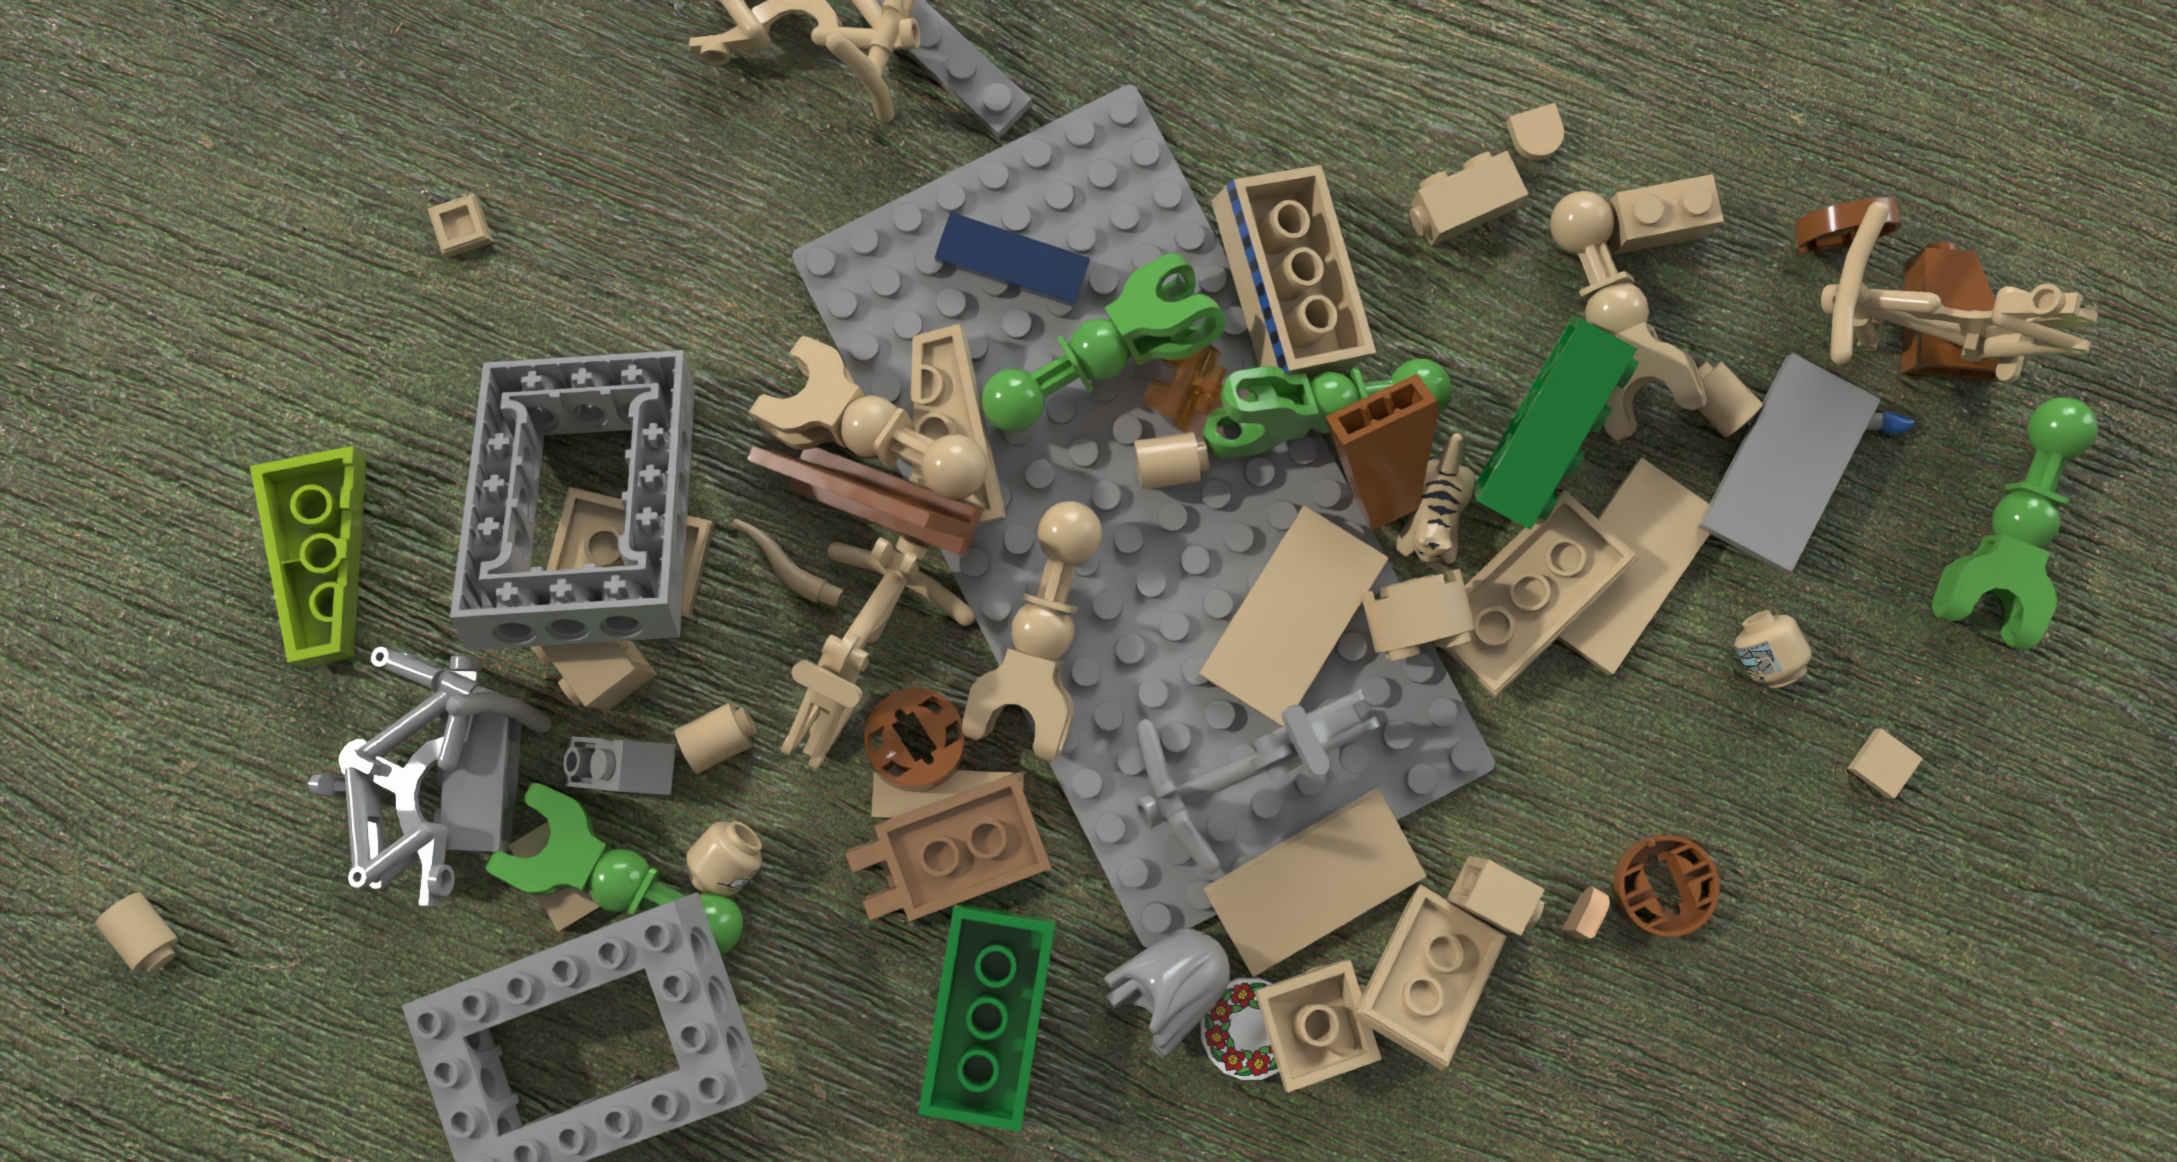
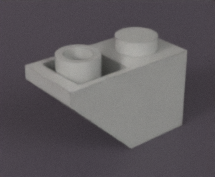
M570 736L569 748L565 753L563 762L566 773L565 786L617 792L671 795L676 744Z

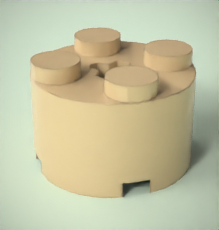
M1461 570L1446 571L1449 580L1445 582L1443 574L1435 576L1433 574L1378 588L1381 597L1375 599L1373 591L1361 593L1375 652H1384L1385 658L1392 661L1420 654L1418 644L1433 641L1434 647L1446 648L1471 641L1468 631L1475 629Z

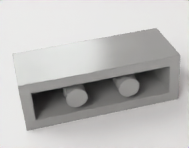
M447 710L440 717V733L442 737L444 736L449 717ZM487 712L471 714L456 768L451 771H444L437 765L436 781L438 787L442 788L441 808L436 809L433 823H441L448 828L449 834L446 839L445 850L511 851L509 844L514 842L522 724L513 718Z

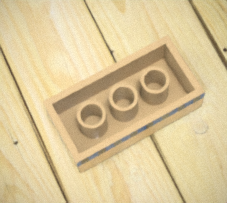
M1322 165L1233 179L1211 202L1258 366L1277 367L1291 375L1306 373L1307 378H1310L1322 371L1339 372L1349 370L1375 354L1376 349Z

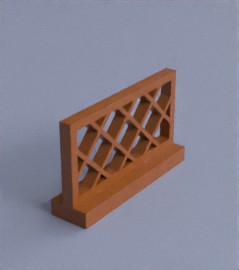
M752 446L748 461L793 477L789 487L791 491L966 557L984 510L960 500L942 498L926 487L819 447L803 449L800 459Z

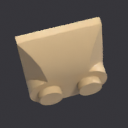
M1341 960L1326 966H1316L1309 969L1306 973L1255 991L1285 1092L1289 1093L1382 1060L1373 1029L1352 1017L1362 994L1351 960Z

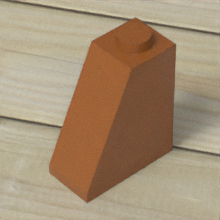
M1936 242L1927 244L1923 250L1906 260L1905 291L1937 294L1943 306L1964 311L1993 310L1995 298L1975 251L1956 250L1957 246L1953 243ZM1903 327L1901 374L1998 382L2000 379L1996 376V368L1999 357L1983 358L1980 362L1967 361L1961 358L1963 347Z
M1418 373L1325 416L1353 496L1373 530L1419 508L1439 413V405Z

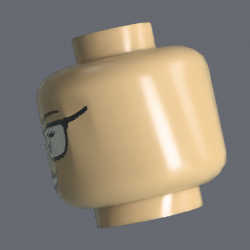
M715 822L691 846L686 854L687 866L691 872L689 874L691 883L702 893L713 892L716 895L723 896L735 895L755 875L762 864L760 852L762 844L754 831L741 822Z

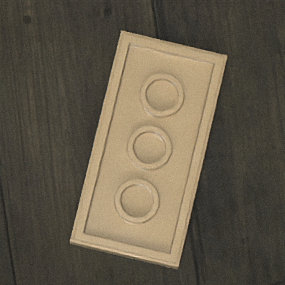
M1644 458L1638 459L1597 517L1604 526L1639 556L1638 561L1557 639L1606 674H1614L1710 533L1698 527L1709 503Z
M1566 490L1558 495V501L1544 523L1536 520L1531 530L1525 527L1465 585L1475 629L1468 631L1471 641L1443 648L1494 698L1505 690L1638 561V555Z
M1303 505L1198 675L1279 726H1285L1282 720V712L1288 706L1299 704L1361 604V593L1369 591L1389 557Z
M1375 788L1202 889L1249 972L1255 977L1427 876L1381 791Z

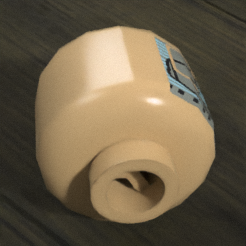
M1766 610L1750 616L1742 623L1744 630L1736 637L1734 648L1752 680L1761 684L1768 683L1771 688H1778L1793 683L1807 672L1805 665L1810 661L1812 651L1794 618L1789 615L1772 616L1771 612Z

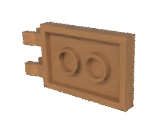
M1017 772L874 825L878 837L877 840L849 848L848 852L845 853L852 873L881 862L890 888L865 896L866 899L863 900V904L869 920L904 907L908 921H912L1052 869Z

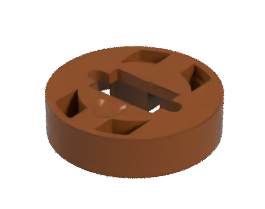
M1889 197L1855 200L1830 206L1801 217L1794 223L1799 254L1851 247L1868 207L1875 201H1882L1889 208V214L1877 239L1897 231L1902 226L1897 200Z
M910 688L888 695L875 706L865 725L864 747L872 769L885 783L904 791H925L941 785L954 774L964 755L965 735L962 731V719L950 701L942 695L927 689ZM933 703L942 708V710L935 713L925 707ZM898 711L904 712L906 717L914 714L936 748V750L931 752V756L934 759L932 764H926L922 758L915 762L893 728L898 723L895 717ZM956 728L957 741L947 746L946 734ZM882 734L883 746L873 751V739ZM895 766L905 773L896 777L887 770Z
M1652 835L1636 841L1621 855L1613 874V893L1620 911L1634 926L1651 934L1664 937H1678L1697 930L1711 917L1718 903L1720 883L1718 872L1712 859L1699 845L1679 836ZM1688 850L1698 860L1689 862L1687 859L1676 854ZM1650 855H1654L1657 862L1665 860L1683 901L1676 903L1679 909L1676 915L1671 913L1670 908L1661 909L1644 869L1650 867L1648 862ZM1632 874L1631 889L1625 891V877ZM1706 880V895L1700 897L1701 882ZM1642 908L1647 913L1655 915V917L1643 921L1634 911Z

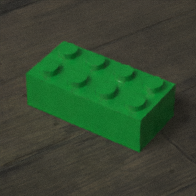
M1572 315L1476 480L1473 490L1476 501L1529 530L1532 529L1536 520L1544 523L1558 501L1559 496L1554 494L1562 476L1564 475L1570 479L1583 460L1585 452L1580 449V446L1588 432L1591 431L1597 434L1607 420L1612 407L1607 405L1606 402L1614 388L1618 386L1623 389L1633 376L1639 363L1633 359L1637 348Z
M961 903L953 907L918 1115L1021 1132L1056 923L1055 919Z

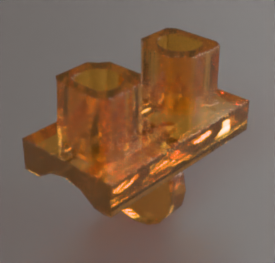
M1209 344L1185 359H1162L1167 367L1179 370L1173 385L1154 379L1149 383L1143 397V402L1151 410L1163 416L1173 429L1187 433L1196 411L1200 414L1208 415L1214 401L1222 403L1220 393L1223 385L1221 384L1227 369L1217 365L1221 352Z

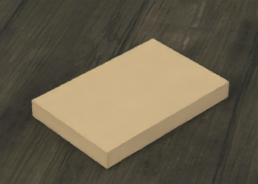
M569 487L546 571L582 569L584 564L595 563L597 568L625 566L618 547L619 535H624L626 511L622 499ZM688 515L681 616L690 618L715 523Z
M1420 884L1414 889L1352 1017L1440 1070L1445 1069L1450 1063L1507 936Z

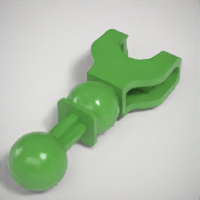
M1176 253L1162 255L1134 271L1125 283L1120 297L1104 307L1111 320L1096 318L1083 322L1073 332L1069 344H1067L1062 335L1057 337L1066 354L1032 374L1018 368L1004 369L994 374L987 381L982 392L981 400L984 414L995 427L1008 432L1026 430L1040 419L1045 407V397L1078 378L1081 379L1088 393H1091L1094 389L1089 380L1104 381L1116 378L1126 367L1130 356L1133 357L1138 367L1151 359L1178 360L1192 356L1221 336L1225 328L1224 312L1209 296L1202 294L1191 296L1196 286L1195 273L1185 257ZM1177 274L1173 281L1163 285L1167 277ZM1203 317H1207L1205 321L1196 327H1190V325L1194 324L1197 320Z
M1428 359L1407 361L1395 370L1390 380L1367 383L1363 382L1359 368H1350L1346 376L1339 372L1322 371L1311 376L1309 379L1306 373L1291 375L1273 366L1239 370L1232 373L1226 379L1220 393L1223 407L1213 410L1203 426L1202 439L1203 441L1205 440L1206 447L1213 455L1220 458H1234L1257 455L1288 440L1305 438L1310 428L1318 433L1331 434L1325 416L1417 373L1437 400L1439 416L1450 402L1452 385L1446 371L1439 364ZM1246 389L1251 394L1242 400L1236 393V390ZM1240 426L1241 435L1237 439L1229 440L1220 436L1217 432V427Z
M2058 397L2042 403L2034 410L2028 422L2027 432L2029 441L2036 450L2025 481L2005 485L2004 491L2009 493V495L2003 498L1993 510L1991 526L1995 535L1983 536L1978 550L1971 555L1954 560L1945 567L1933 598L1932 610L1935 616L1949 622L1961 620L1970 615L1983 593L1991 591L2000 598L2004 607L2003 623L2000 631L2003 640L2008 645L2022 651L2033 648L2041 641L2057 605L2055 589L2047 577L2045 568L2050 552L2041 548L2051 543L2059 532L2061 516L2057 507L2067 506L2069 502L2068 498L2054 492L2067 460L2079 457L2088 451L2093 445L2098 431L2097 419L2093 411L2085 403L2074 398Z
M532 783L525 794L524 801L528 806L540 812L548 819L551 829L548 845L538 855L526 859L509 855L503 851L495 852L491 855L485 866L486 870L492 875L531 895L547 896L555 894L564 888L574 887L585 893L589 892L593 901L602 909L615 913L628 911V914L632 916L642 913L643 910L647 911L686 896L660 883L659 880L662 872L654 867L650 868L646 859L636 851L626 848L613 849L606 843L598 840L594 833V824L591 816L578 801L539 783ZM713 892L699 894L720 955H724L734 948L743 931L741 911L737 904L728 896L716 895Z

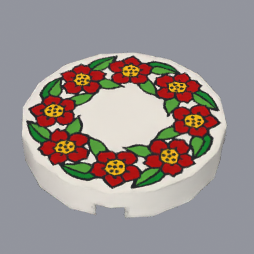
M1238 977L1229 981L1225 992L1217 1004L1200 1021V1039L1208 1057L1225 1074L1241 1080H1263L1279 1072L1255 994L1256 990L1270 986L1273 983L1259 977Z

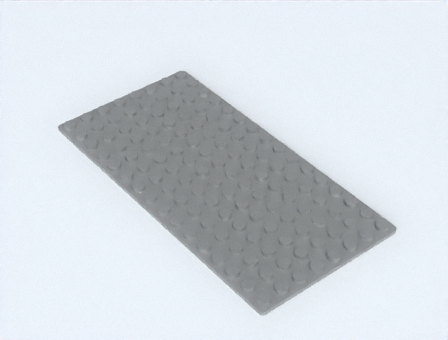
M1125 85L796 249L793 252L792 259L848 370L864 396L874 395L886 398L897 408L906 410L912 422L914 401L911 400L913 336L956 324H961L965 327L981 400L987 381L997 372L1009 368H1018L1032 374L1066 354L1057 339L1058 336L1062 335L1067 344H1069L1073 332L1083 322L1096 318L1111 320L1104 307L1120 297L1125 283L1134 271L1162 255L1176 253L1185 257L1195 273L1196 286L1191 296L1196 294L1209 296L1224 312L1225 328L1221 336L1192 356L1178 360L1151 359L1139 367L1133 357L1130 356L1126 367L1116 378L1104 381L1089 380L1094 389L1091 393H1088L1081 379L1078 378L1045 397V407L1040 419L1026 430L1020 432L1001 430L995 427L984 414L1006 518L978 525L967 557L940 548L969 607L975 612V619L1000 666L1003 664L1007 649L1016 648L1011 635L1012 621L1017 611L1028 602L1022 600L1024 593L1037 595L1048 558L1038 542V525L1042 516L1055 504L1065 501L1082 503L1097 515L1102 528L1101 543L1097 552L1089 560L1076 565L1066 604L1078 607L1077 613H1070L1074 624V638L1068 651L1057 659L1064 661L1060 678L1062 685L1071 696L1075 713L1062 754L1053 763L1049 762L1141 944L1149 948L1169 938L1174 930L1191 928L1217 914L1202 888L1371 790L1377 788L1381 791L1395 819L1398 820L1490 772L1494 768L1495 761L1432 642L1418 644L1420 654L1392 661L1386 659L1384 652H1375L1362 601L1298 705L1307 714L1359 689H1363L1366 698L1353 704L1360 722L1346 729L1373 717L1377 718L1380 727L1325 753L1330 765L1329 770L1324 775L1317 777L1310 775L1303 764L1271 780L1266 770L1185 806L1191 818L1190 820L1220 861L1219 869L1213 874L1205 873L1171 828L1165 813L1161 811L1162 823L1151 829L1146 828L1140 820L1135 807L1137 800L1150 795L1158 804V798L1148 777L1137 734V726L1140 721L1148 719L1155 723L1168 774L1176 787L1230 761H1236L1256 752L1254 740L1281 728L1275 722L1204 679L1198 673L1303 505L1385 555L1361 512L1321 433L1316 432L1312 428H1310L1305 438L1288 440L1257 455L1220 458L1213 455L1207 448L1209 470L1200 471L1201 481L1141 490L1137 473L1134 441L1194 432L1196 442L1203 441L1202 430L1208 416L1213 410L1223 407L1220 393L1228 376L1239 370L1258 368L1259 366L1228 258L1138 89L1133 85ZM950 211L1089 257L1090 263L1075 307L936 262L934 256ZM1177 274L1167 277L1163 285L1173 281ZM1203 317L1197 320L1194 324L1190 325V327H1196L1205 321L1207 317ZM1246 389L1236 390V393L1242 400L1251 394ZM1240 426L1217 427V432L1223 438L1234 440L1241 435ZM899 457L896 464L904 479L909 481V477H912V463ZM1388 560L1369 591H1373L1375 599L1381 598L1378 588L1400 583ZM1021 707L1035 734V721L1028 710Z

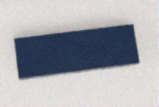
M951 211L934 256L936 262L1071 307H1075L1090 263L1089 257Z

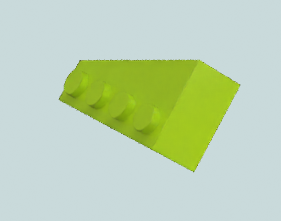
M354 446L250 466L287 663L300 668L354 658L367 457Z

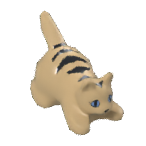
M1459 433L1453 434L1444 445L1440 460L1432 459L1428 461L1419 508L1409 513L1397 538L1396 551L1401 557H1408L1415 551L1419 558L1425 562H1435L1440 559L1443 563L1449 565L1456 561L1459 517L1473 497L1475 481L1472 471L1468 467L1460 465L1463 453V437Z

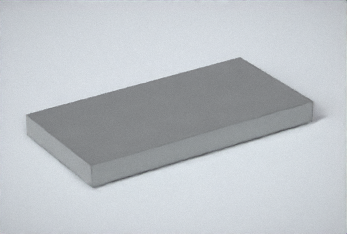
M1794 353L1786 356L1762 402L1763 406L1758 410L1698 527L1785 574L1791 573L1881 399Z

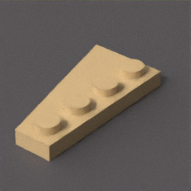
M956 324L913 336L911 400L914 401L913 424L916 428L915 432L934 441L940 437L953 434L968 437L977 443L986 458V476L984 482L975 493L958 500L984 509L978 525L1005 519V509L965 327L961 324ZM912 464V477H909V482L930 489L924 481L922 468Z

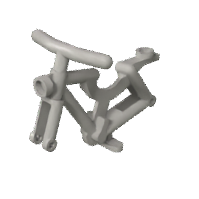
M378 647L371 656L373 665L432 688L437 692L370 741L354 740L349 742L339 755L341 770L345 777L313 775L309 781V790L313 795L347 800L352 870L349 873L348 880L351 886L365 888L370 885V887L375 889H384L388 887L392 879L421 859L422 878L419 906H440L441 896H447L452 891L455 876L452 867L444 864L446 839L449 834L448 828L441 823L426 821L419 809L418 793L423 778L429 769L436 764L444 771H451L456 768L471 714L487 712L510 717L540 734L550 730L551 720L547 715L521 699L505 696L484 687V684L479 682V673L482 669L481 658L451 656L450 670H445L415 658L408 653ZM446 710L448 711L449 717L444 736L427 741L412 755L405 768L382 757ZM379 785L396 793V810L404 836L386 849L384 848Z
M1359 689L1307 714L1299 705L1288 706L1282 712V720L1285 726L1254 740L1256 752L1236 761H1230L1178 787L1175 786L1168 774L1155 723L1148 719L1140 721L1137 726V734L1148 777L1158 798V804L1150 795L1135 802L1140 820L1146 828L1151 829L1162 823L1161 811L1165 813L1171 828L1200 868L1208 874L1217 872L1220 867V861L1190 820L1191 818L1185 806L1266 770L1271 780L1303 764L1310 775L1315 777L1324 775L1329 770L1330 765L1325 753L1380 727L1377 718L1373 717L1346 729L1360 722L1353 704L1366 698L1363 689Z

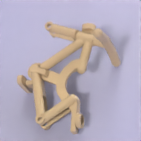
M720 0L737 26L723 34L690 38L689 47L706 63L713 65L726 64L730 61V52L766 49L771 41L769 36L770 25L780 17L792 13L807 14L819 22V26L814 28L811 33L813 42L819 46H827L836 57L855 72L870 94L877 119L880 122L888 123L894 118L895 112L889 88L883 80L882 74L894 50L917 49L920 46L918 23L915 18H909L916 0H884L882 8L876 0H851L872 28L843 27L841 20L826 0H767L751 10L744 0ZM858 48L870 49L868 57Z
M1875 201L1868 207L1847 253L1840 283L1827 285L1821 296L1823 311L1826 314H1833L1830 356L1836 364H1845L1851 359L1853 332H1855L1858 339L1857 348L1865 351H1876L1879 339L1872 323L1882 324L1885 320L1955 343L1963 347L1961 358L1967 361L1980 362L1983 358L1999 357L1996 376L2007 384L2013 383L2019 378L2024 356L2062 353L2074 355L2089 354L2090 341L2052 328L2091 326L2096 324L2098 318L2097 311L2080 308L2083 298L2078 292L2063 293L2053 284L2039 285L2031 293L2015 287H2003L1997 293L1995 304L1991 311H1964L1945 307L1941 304L1940 297L1931 292L1868 289L1862 282L1865 267L1889 214L1887 204L1882 201Z
M901 534L896 548L902 553L896 552L891 542L882 537L877 540L872 551L841 542H833L828 546L827 554L830 559L884 575V577L843 639L832 634L828 637L822 649V656L818 665L804 660L798 662L792 668L793 679L808 687L790 733L781 747V752L791 756L810 727V737L803 753L811 756L808 763L809 766L817 770L820 768L827 752L839 739L841 730L858 703L862 700V691L855 683L860 671L864 672L869 663V653L863 651L867 642L873 643L878 640L905 586L925 596L959 624L968 626L974 622L975 612L971 607L935 579L919 572L917 559H923L928 550V546L919 539ZM820 712L818 719H816V720L814 721V719L816 718V716H817L818 713Z

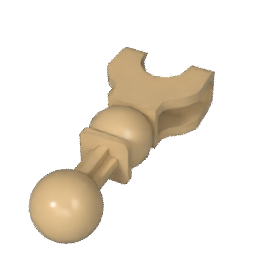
M1578 191L1565 196L1557 203L1552 212L1550 229L1555 242L1565 251L1578 254L1590 284V286L1579 291L1580 297L1588 301L1585 309L1586 321L1637 348L1633 359L1639 363L1633 376L1623 389L1616 386L1606 402L1607 405L1612 407L1604 423L1607 433L1615 440L1620 441L1635 432L1637 423L1634 417L1632 401L1637 390L1648 382L1664 381L1672 392L1676 403L1683 408L1694 411L1704 407L1707 402V396L1693 358L1669 343L1660 342L1654 327L1646 323L1649 314L1646 297L1641 289L1633 285L1635 280L1632 275L1626 271L1617 272L1606 244L1614 229V214L1611 206L1603 197L1589 191Z
M806 336L800 337L790 351V354L795 356L802 373L809 377L806 387L796 396L786 399L763 394L758 397L749 410V414L761 430L797 450L814 448L822 443L833 442L843 447L847 446L860 457L880 458L883 465L888 468H892L900 457L921 467L927 486L936 495L945 499L958 500L972 495L980 488L986 476V458L977 443L968 437L953 434L940 437L934 441L915 432L916 428L906 410L897 408L884 397L864 396L860 387L855 384L838 351L831 346Z
M1074 501L1055 504L1042 516L1038 525L1037 535L1039 545L1048 558L1038 594L1024 593L1022 600L1028 602L1017 611L1012 621L1011 635L1016 648H1008L1003 664L996 670L985 673L972 684L962 723V731L966 737L974 740L982 739L993 731L1003 708L1010 704H1018L1028 710L1035 721V739L1033 743L1035 755L1051 763L1062 754L1075 713L1071 696L1062 685L1060 678L1064 661L1057 660L1068 651L1074 638V624L1070 613H1077L1078 607L1066 604L1076 565L1089 560L1097 552L1102 539V528L1097 515L1086 505Z

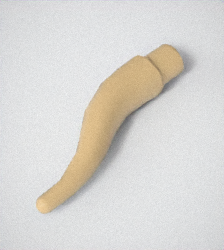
M738 519L732 521L733 528L748 534L762 548L776 575L793 591L816 603L820 601L835 608L838 607L844 593L843 589L827 583V580L799 568L774 540L758 528Z

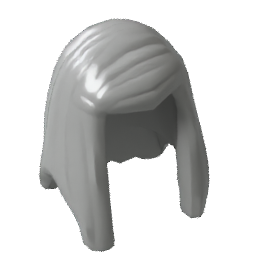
M1190 928L1176 929L1169 938L1154 944L1105 976V982L1113 990L1105 999L1114 1009L1122 1005L1132 1004L1148 1010L1153 1015L1149 1026L1151 1034L1154 1035L1150 1050L1159 1057L1165 1058L1211 1011L1222 997L1230 979L1229 958L1219 942L1211 936L1204 935L1201 931Z

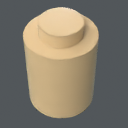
M1706 361L1698 368L1706 392L1707 402L1704 407L1697 410L1727 438L1744 425L1763 406V403L1722 361L1714 367Z
M1194 432L1134 441L1135 459L1141 490L1201 481L1200 471L1209 470L1205 440L1196 442Z
M731 702L675 729V735L681 751L696 774L751 748L752 741L750 736L757 733L755 725L745 707L736 710Z
M141 892L131 894L107 909L95 922L98 929L133 972L146 969L148 973H152L166 965L176 955L173 948L179 939Z

